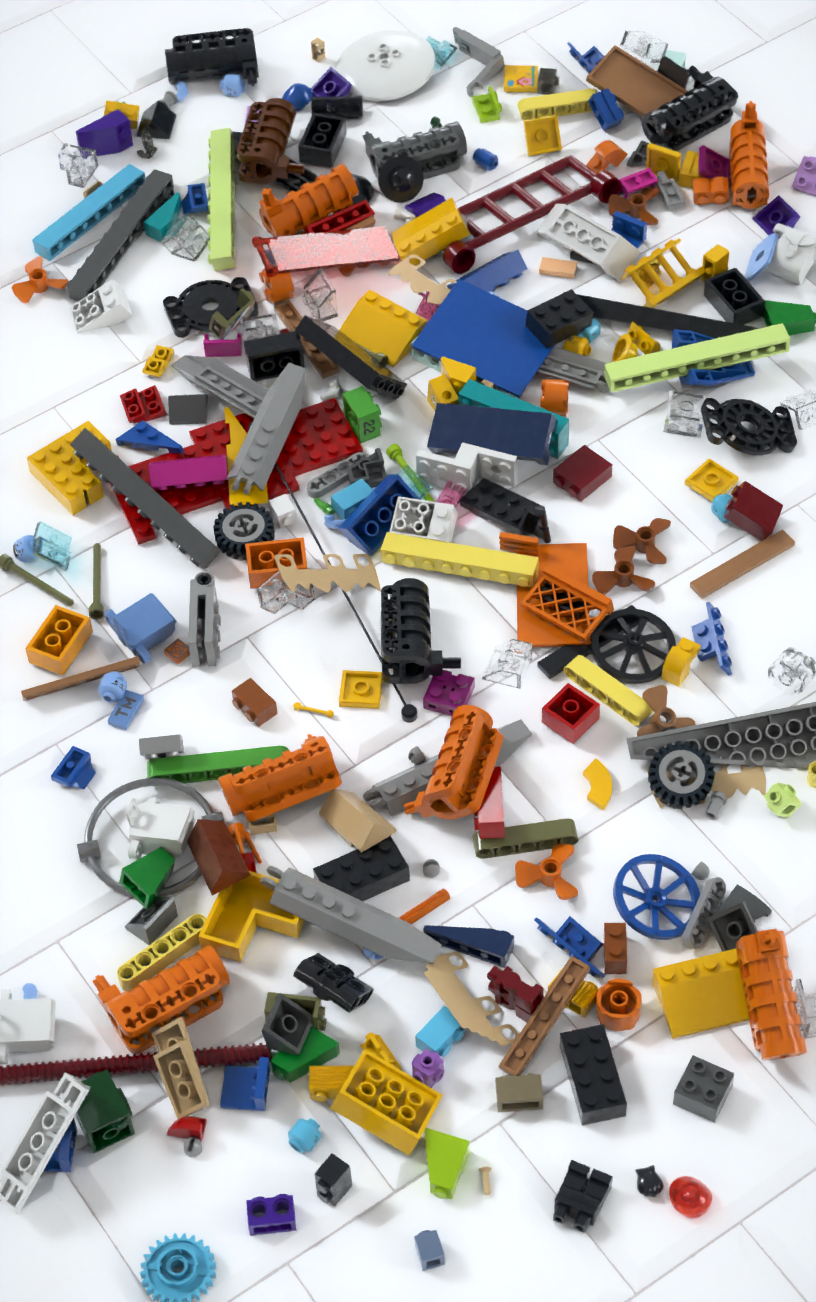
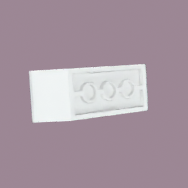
M555 204L536 232L549 241L553 239L603 268L606 274L618 281H621V277L625 274L624 270L635 261L640 253L636 247L621 235L566 204Z

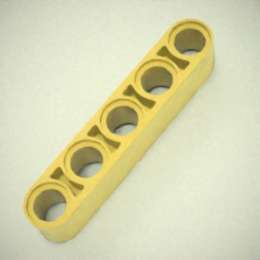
M590 88L523 98L519 100L517 107L520 117L524 121L552 115L565 116L592 112L588 100L591 95L598 91Z
M577 655L564 667V673L570 680L631 724L639 726L652 714L653 710L643 698L584 656Z
M202 914L190 916L122 964L117 970L121 989L130 991L142 981L154 977L157 973L200 944L198 936L206 921V917Z

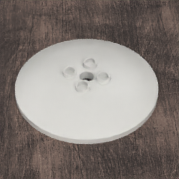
M383 30L367 34L352 42L340 55L336 71L352 83L349 94L353 96L360 95L363 100L388 101L409 95L423 86L434 71L435 55L432 46L423 37L404 30Z

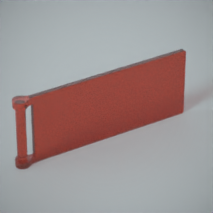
M384 226L271 238L255 236L252 239V244L258 251L267 277H273L279 273L400 260V256ZM267 244L276 267L271 265L263 245Z

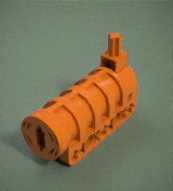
M753 101L746 103L745 111H742L741 120L732 125L729 140L732 205H739L747 209L767 205L770 196L765 127L757 118L756 103H753Z
M339 164L332 168L331 173L327 175H319L316 177V181L312 183L307 182L301 185L300 190L296 192L290 191L281 200L276 199L271 188L262 189L263 200L259 201L261 221L266 231L275 237L279 247L290 248L304 240L303 236L306 226L326 218L330 213L335 214L337 211L339 212L353 206L352 198L357 196L359 191L352 174L344 164ZM303 229L300 234L296 235L299 230Z
M461 705L454 710L450 720V728H448L445 734L444 744L441 746L438 754L439 760L436 761L432 771L433 776L429 779L426 790L418 793L416 801L404 804L405 814L419 812L424 818L434 815L441 819L453 820L472 815L480 809L504 736L496 728H492L493 719L488 712L473 705Z
M308 734V738L305 739L304 744H301L300 749L292 752L286 750L281 752L282 756L272 760L269 757L262 760L260 765L255 767L249 765L242 768L243 771L235 775L229 773L219 777L218 781L232 816L235 817L243 813L247 821H256L338 788L342 784V780L325 737H316Z
M776 928L757 931L755 934L741 937L736 942V951L755 1050L761 1052L763 1061L806 1054L805 1038L801 1036L800 1026L802 1025L801 1017L797 1015L796 1009L797 996L796 992H793L791 983L793 980L792 970H789L787 962L789 953L785 932Z
M211 945L196 951L193 956L187 959L184 958L178 961L175 966L157 973V976L142 981L130 991L126 990L121 993L115 984L110 986L104 975H97L96 979L92 981L99 992L97 993L99 1002L107 1013L111 1024L128 1051L133 1054L142 1053L156 1045L153 1036L149 1033L152 1028H161L164 1026V1022L167 1025L172 1022V1018L178 1019L180 1017H183L186 1027L221 1008L224 998L220 989L230 984L227 970ZM210 997L217 998V1001L210 1000ZM191 1006L200 1007L198 1013L192 1014L188 1012ZM136 1039V1041H139L140 1044L136 1045L132 1041Z

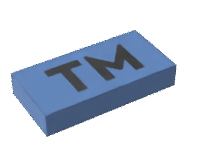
M126 690L123 698L119 699L109 716L108 724L127 730L144 701V695Z

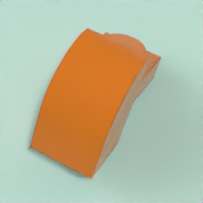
M605 140L594 148L596 153L586 166L595 173L605 171L610 163L618 167L628 153L613 141Z

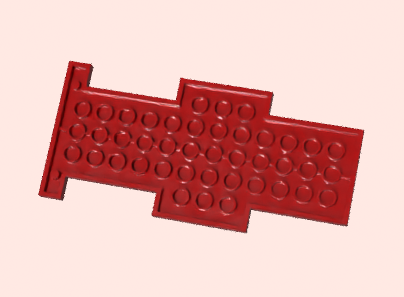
M332 398L300 409L276 463L293 493L300 490L295 476L345 460L355 453L363 452V448L336 399ZM246 413L236 415V419L245 432L248 433V426L254 418ZM224 419L191 430L189 435L193 445L184 447L183 453H166L130 465L129 467L151 486L150 462L225 454L227 459L226 446L231 444L230 425L225 423ZM275 466L267 481L268 501L284 494H290ZM224 480L225 483L213 484V481L205 482L204 486H194V483L186 484L185 488H175V485L167 486L166 490H156V487H152L181 515L221 501L225 508L230 511L228 480ZM113 490L137 544L140 545L156 539L155 532L150 524L152 520L149 517L146 519L137 512L139 508L136 505L132 507L124 500L126 496L123 493L119 495Z

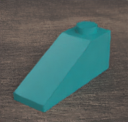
M177 192L144 221L147 236L163 243L173 234L182 207L180 193Z

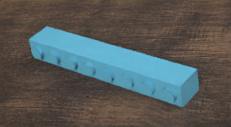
M131 164L121 169L116 175L33 238L32 242L35 253L51 261L135 195L138 188L146 180L145 172Z

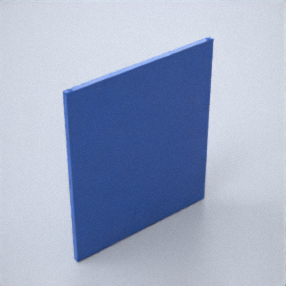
M459 279L412 343L411 348L441 361L443 356L476 367L477 379L494 383V387L520 398L554 346L547 349L525 326L526 309Z

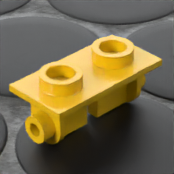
M634 322L631 323L627 334L630 335L631 342L645 355L661 350L659 342L651 338L641 326H637Z
M373 1032L368 1033L365 1036L366 1042L360 1044L362 1050L366 1049L402 1070L401 1065L381 1036L373 1034Z

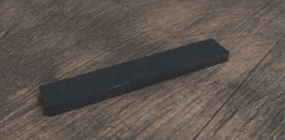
M630 605L629 607L625 608V609H630V608L636 609L633 605ZM625 618L624 621L632 629L639 625L641 619ZM616 621L609 624L603 630L624 634V631ZM599 637V648L613 640ZM565 645L538 661L537 667L551 679L564 671V667L577 655L587 657L592 654L591 645Z

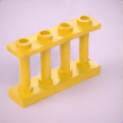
M680 238L675 241L673 239L669 240L664 244V248L660 249L658 247L651 253L650 257L644 256L637 262V265L631 264L624 270L625 274L621 277L624 281L628 277L633 279L646 297L644 307L655 308L697 281L705 273L702 266L696 270L691 268L677 249L678 244L682 241ZM671 251L686 272V276L684 278L678 277L663 255ZM658 260L672 279L673 285L670 287L665 285L650 263ZM643 268L646 270L659 288V294L655 295L650 292L637 274L639 270Z

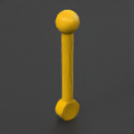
M299 702L293 704L295 711L302 709L324 714L329 718L334 716L332 710L325 711L302 706Z

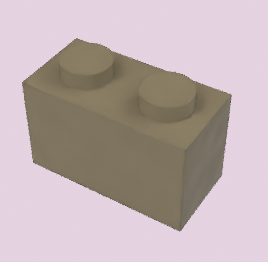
M526 1073L521 1076L502 1075L501 1077H495L498 1113L543 1109L541 1074Z

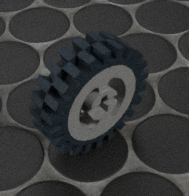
M239 502L237 508L232 504L230 505V511L224 508L223 514L219 513L218 519L215 518L213 529L217 547L220 548L223 554L226 552L228 557H231L233 554L234 559L237 560L239 555H242V560H247L245 544L272 541L275 538L272 516L270 517L269 511L265 512L263 506L259 508L256 503L251 507V503L246 502V506L243 507L242 502Z
M676 741L675 745L668 743L665 748L662 746L659 752L654 754L648 771V783L650 782L651 791L654 790V796L656 798L660 797V802L663 804L668 802L669 807L673 808V805H678L677 809H682L683 806L691 808L692 804L696 806L700 803V800H704L711 791L715 771H713L714 764L710 762L711 757L705 755L706 751L703 748L699 750L698 745L690 746V742L685 741V744H681V741ZM676 764L674 766V770L672 771L670 781L667 777L666 770L671 765ZM692 768L696 774V780L691 785L686 786L690 780ZM680 772L684 773L682 777L678 776Z

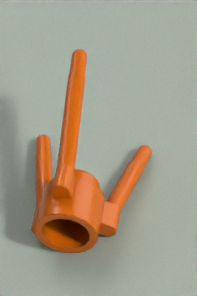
M239 822L231 824L228 830L235 844L238 845L240 854L244 853L243 843L246 840L257 862L261 864L262 860L250 838L249 832L245 830L244 824Z

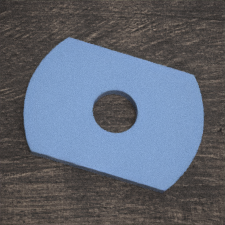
M777 233L766 237L752 251L744 275L747 281L758 276L771 262L779 237Z

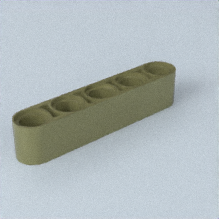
M570 818L505 827V838L479 839V831L472 836L476 857L480 859L552 849L556 844L575 845L579 841L575 822Z

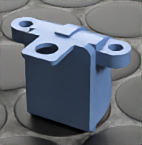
M153 593L146 595L118 614L112 609L104 613L106 621L120 642L134 656H138L143 664L151 660L147 650L172 636L175 631V623L177 622Z

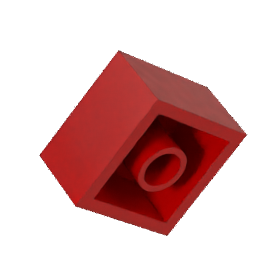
M567 683L542 707L541 723L574 744L599 720L600 704Z

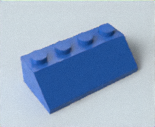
M518 249L494 258L459 279L487 292H494L496 286L502 287L508 284V280L512 277L513 279L521 277L523 275L522 272L528 268ZM456 283L448 284V289H452Z
M388 474L339 526L338 530L350 543L369 556H373L382 546L386 533L390 532L398 496L419 500L420 498L398 474Z

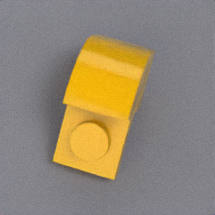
M682 637L676 647L673 646L665 659L662 679L680 687L689 675L690 664L699 653L701 645Z

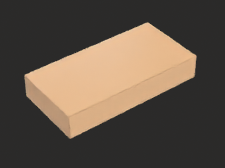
M542 257L539 274L574 279L577 262Z

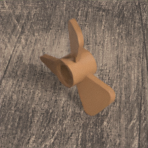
M665 685L648 688L643 692L642 698L653 710L654 714L650 718V724L638 729L637 736L666 731L670 727L678 729L693 726L696 723L689 717L676 718L675 712L667 707L668 689ZM660 716L666 719V724L661 721Z

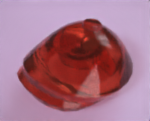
M682 1176L675 1179L669 1187L671 1204L683 1216L697 1218L704 1215L710 1208L713 1199L712 1193L700 1180L691 1176Z

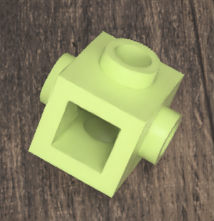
M777 782L764 795L767 807L777 816L788 818L802 805L796 796V790L789 784Z

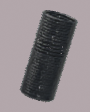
M360 95L334 96L333 100L332 96L331 101L330 96L329 101V96L328 98L327 96L311 97V113L343 118L363 117V98Z

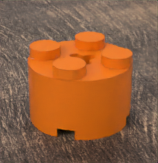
M285 263L264 268L262 272H259L260 281L265 286V290H263L265 299L273 304L294 298L295 296L291 294L295 292L290 272L286 273L284 268H287Z
M542 379L540 407L567 418L569 380Z
M611 979L607 981V984L599 988L596 999V1015L600 1025L604 1024L606 1029L608 1028L613 1031L632 1030L638 1022L641 1014L642 996L639 989L637 990L632 982L626 979Z

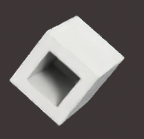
M287 494L269 500L270 514L279 528L297 522L296 509Z

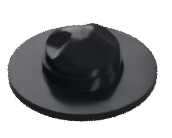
M398 155L388 159L382 165L378 175V184L382 194L387 199L397 203L408 202L415 198L421 191L424 181L423 171L419 163L405 155Z

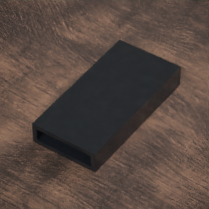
M304 315L295 331L366 388L398 399L404 393L407 383L335 326Z

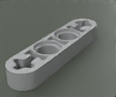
M365 452L355 453L307 483L308 496L320 498L347 482L348 475L341 472V470L353 463H358L364 456L369 457L368 454ZM329 477H333L336 479L333 482L326 481V479Z
M721 877L710 878L706 881L682 936L683 945L689 950L701 948L710 930L707 918L715 915L726 893V884ZM707 899L710 902V909L706 906ZM699 917H701L703 921L702 927L699 925L698 922Z

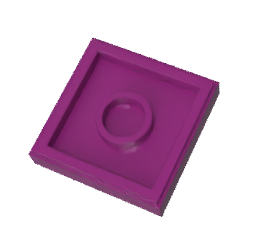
M702 145L699 147L698 174L709 179L726 177L728 178L729 186L730 159Z

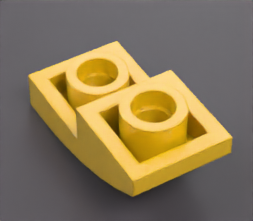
M156 345L152 357L148 356L142 373L160 378L174 356V349Z

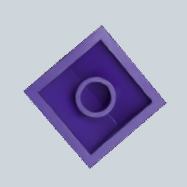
M330 66L310 89L314 97L327 96L328 98L329 96L330 101L331 96L332 101V96L333 100L334 96H347L352 83Z
M433 192L405 205V209L417 218L446 200L443 195Z
M778 195L757 213L752 220L769 236L774 234L773 229L777 223L794 228L801 217Z

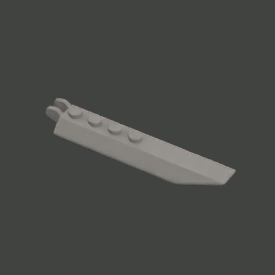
M554 347L537 371L562 380H569V382L591 389L597 388L602 393L610 392L604 377V364H607V362Z
M184 355L171 365L188 380L252 418H255L269 390L214 357Z
M288 363L267 391L227 476V479L236 478L233 490L237 491L241 482L247 483L244 487V494L246 495L249 494L254 485L261 491L264 490L302 406L306 368Z
M522 719L496 728L504 736L495 766L502 765L532 735ZM438 755L372 785V789L367 790L362 797L366 802L373 800L369 806L374 810L386 806L391 817L405 811L404 804L416 801L418 793L426 790L429 779L433 776L434 765L439 760Z
M268 866L266 871L269 875L280 879L278 884L267 877H263L260 880L263 886L274 891L269 904L387 959L433 964L442 947V944L408 922L290 867L283 872L277 867Z

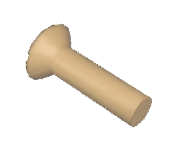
M488 1166L479 1168L483 1177L484 1195H491L489 1172L492 1168Z

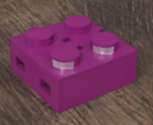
M443 670L442 676H432L423 697V709L452 716L457 707L468 705L475 688V678L463 674L455 676L452 675L451 671Z

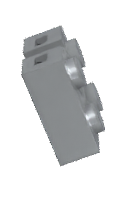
M181 734L138 738L140 755L145 756L147 760L159 758V755L166 754V757L180 756V753L184 752L183 736Z

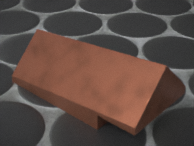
M198 819L187 840V844L213 896L251 874L225 822Z

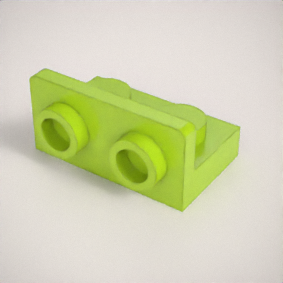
M488 86V94L472 96V104L480 124L500 120L502 105L501 102H498L497 92L493 91L492 86Z

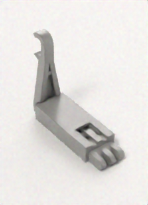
M453 27L454 42L459 45V51L485 65L478 76L466 87L467 95L472 97L474 96L472 90L475 87L483 89L485 82L504 69V57L501 54V50L464 29Z

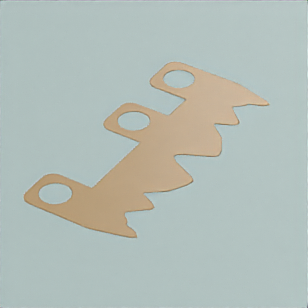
M414 254L396 264L387 274L389 276L393 274L401 275L402 282L411 281L410 287L414 293L429 291L430 294L427 302L433 304H441L449 294L451 289L446 287L447 283L457 282L454 279H448L440 285L433 282L417 271L418 268L426 264V261ZM417 258L421 263L419 265H412L409 263V260Z
M277 554L274 556L284 582L293 593L297 584H300L307 590H309L310 584H312L319 590L329 593L332 581L344 592L352 590L356 583L362 589H365L369 583L375 586L378 591H381L375 566L371 557L367 554L353 555L357 569H346L341 556L338 554L323 555L327 569H297L291 555ZM282 557L288 558L291 561V566H283L279 559ZM365 557L368 559L369 565H360L358 558ZM328 558H337L340 562L339 566L330 565Z
M722 764V769L719 772H715L711 790L714 793L716 791L724 793L726 800L731 798L737 789L744 795H747L751 788L759 790L763 796L766 794V777L763 766L750 768L746 765H740L742 772L728 774L726 764ZM668 768L666 770V774L669 780L671 781L670 772ZM690 778L686 786L691 785L696 778ZM654 796L659 807L663 809L664 804L660 802L661 798ZM706 798L704 800H700L699 804H704Z

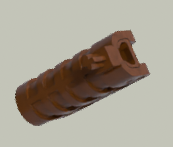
M271 98L266 102H254L251 105L237 148V159L242 162L239 167L240 181L253 184H270L277 177L287 179L289 173L304 174L305 165L290 163V157H284L296 118V110L289 101L282 98Z

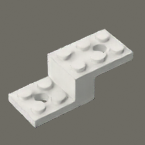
M462 443L455 459L418 450L416 454V472L418 479L423 483L433 484L462 493L469 492L475 486L478 478H485L496 483L515 487L517 483V456Z

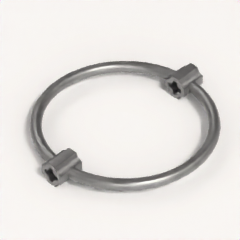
M145 778L126 783L107 794L91 813L85 828L84 842L77 844L80 862L88 861L96 876L113 890L132 896L119 882L108 876L96 860L101 858L98 839L92 840L95 824L103 810L113 800L131 790L147 786H164L184 792L203 808L206 815L201 817L205 820L224 821L222 811L214 813L211 805L198 791L176 780ZM199 867L180 882L164 887L157 897L174 894L190 886L202 876Z

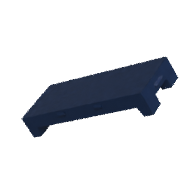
M437 403L427 448L437 455H441L442 452L457 454L461 444L466 443L517 456V460L535 461L539 465L548 466L551 454L548 448L551 435L556 432L558 420L552 413Z

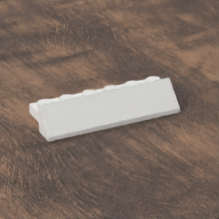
M66 1072L54 1093L48 1090L45 1093L0 1172L5 1176L0 1185V1200L5 1207L16 1215L22 1209L90 1090L89 1086Z

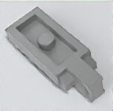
M664 171L657 172L658 182L656 186L659 188V193L668 210L685 207L686 202L674 178L668 179Z

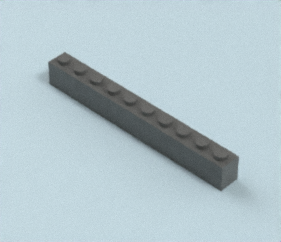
M153 169L150 175L146 177L142 186L138 188L133 198H130L129 203L122 209L116 221H113L110 229L104 233L101 241L94 247V250L86 258L81 268L77 270L72 280L68 282L67 290L70 299L80 301L104 284L145 228L144 221L159 209L174 188L172 174Z
M84 428L70 444L75 449L73 453L79 459L85 458L88 461L86 465L91 470L95 471L97 469L100 472L98 476L104 482L108 483L110 481L113 484L111 488L119 495L123 493L126 496L124 500L132 507L136 505L139 508L137 512L145 519L149 517L152 520L150 524L158 531L162 529L165 532L163 536L171 543L175 541L178 544L176 548L184 555L188 553L191 556L189 560L197 567L202 565L204 568H207L221 553L218 547L89 430Z

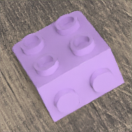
M803 155L792 184L793 189L816 196V157Z

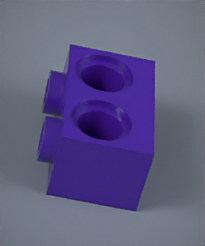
M278 1194L275 1197L269 1198L257 1196L251 1200H246L250 1236L297 1231L293 1195ZM280 1210H288L286 1214H278ZM258 1212L265 1213L262 1217L254 1216Z

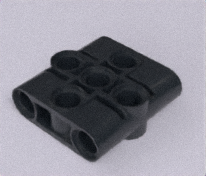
M320 953L302 960L293 974V977L308 987H312V992L315 996L324 1001L332 1000L334 1004L348 1013L363 1006L374 991L373 987L359 978H355V973L350 968L342 964L336 965V963Z

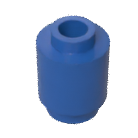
M484 148L476 149L472 157L477 165L488 171L495 169L499 163L498 156Z

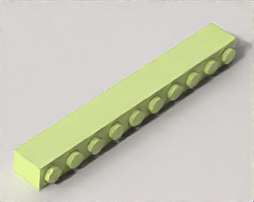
M231 128L210 131V138H208L210 151H208L210 163H208L210 176H208L210 189H208L210 199L208 202L210 212L208 215L210 225L208 228L210 241H208L210 251L208 262L210 265L212 264L214 271L235 268V139Z
M783 323L607 363L604 364V377L612 393L686 376L690 369L712 370L789 352L790 337Z

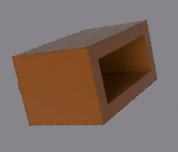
M251 677L231 691L233 706L237 710H241L247 720L254 722L258 727L278 714L276 701Z
M604 923V974H626V923Z

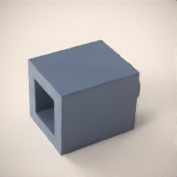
M437 1229L433 1231L424 1230L414 1236V1245L422 1271L445 1265V1254Z

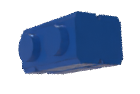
M608 88L591 95L588 103L603 131L621 124L624 119V112L622 108L618 107L615 94L611 93Z

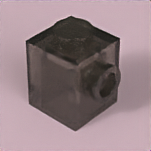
M540 67L537 94L549 95L555 93V88L559 86L560 76H557V69Z

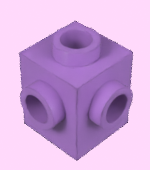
M425 1049L412 1060L413 1078L430 1088L444 1076V1061L438 1053Z

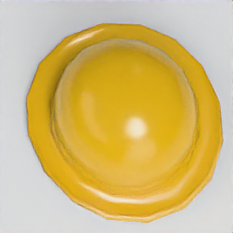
M624 334L619 337L613 350L611 362L637 357L638 349L631 342L630 335Z

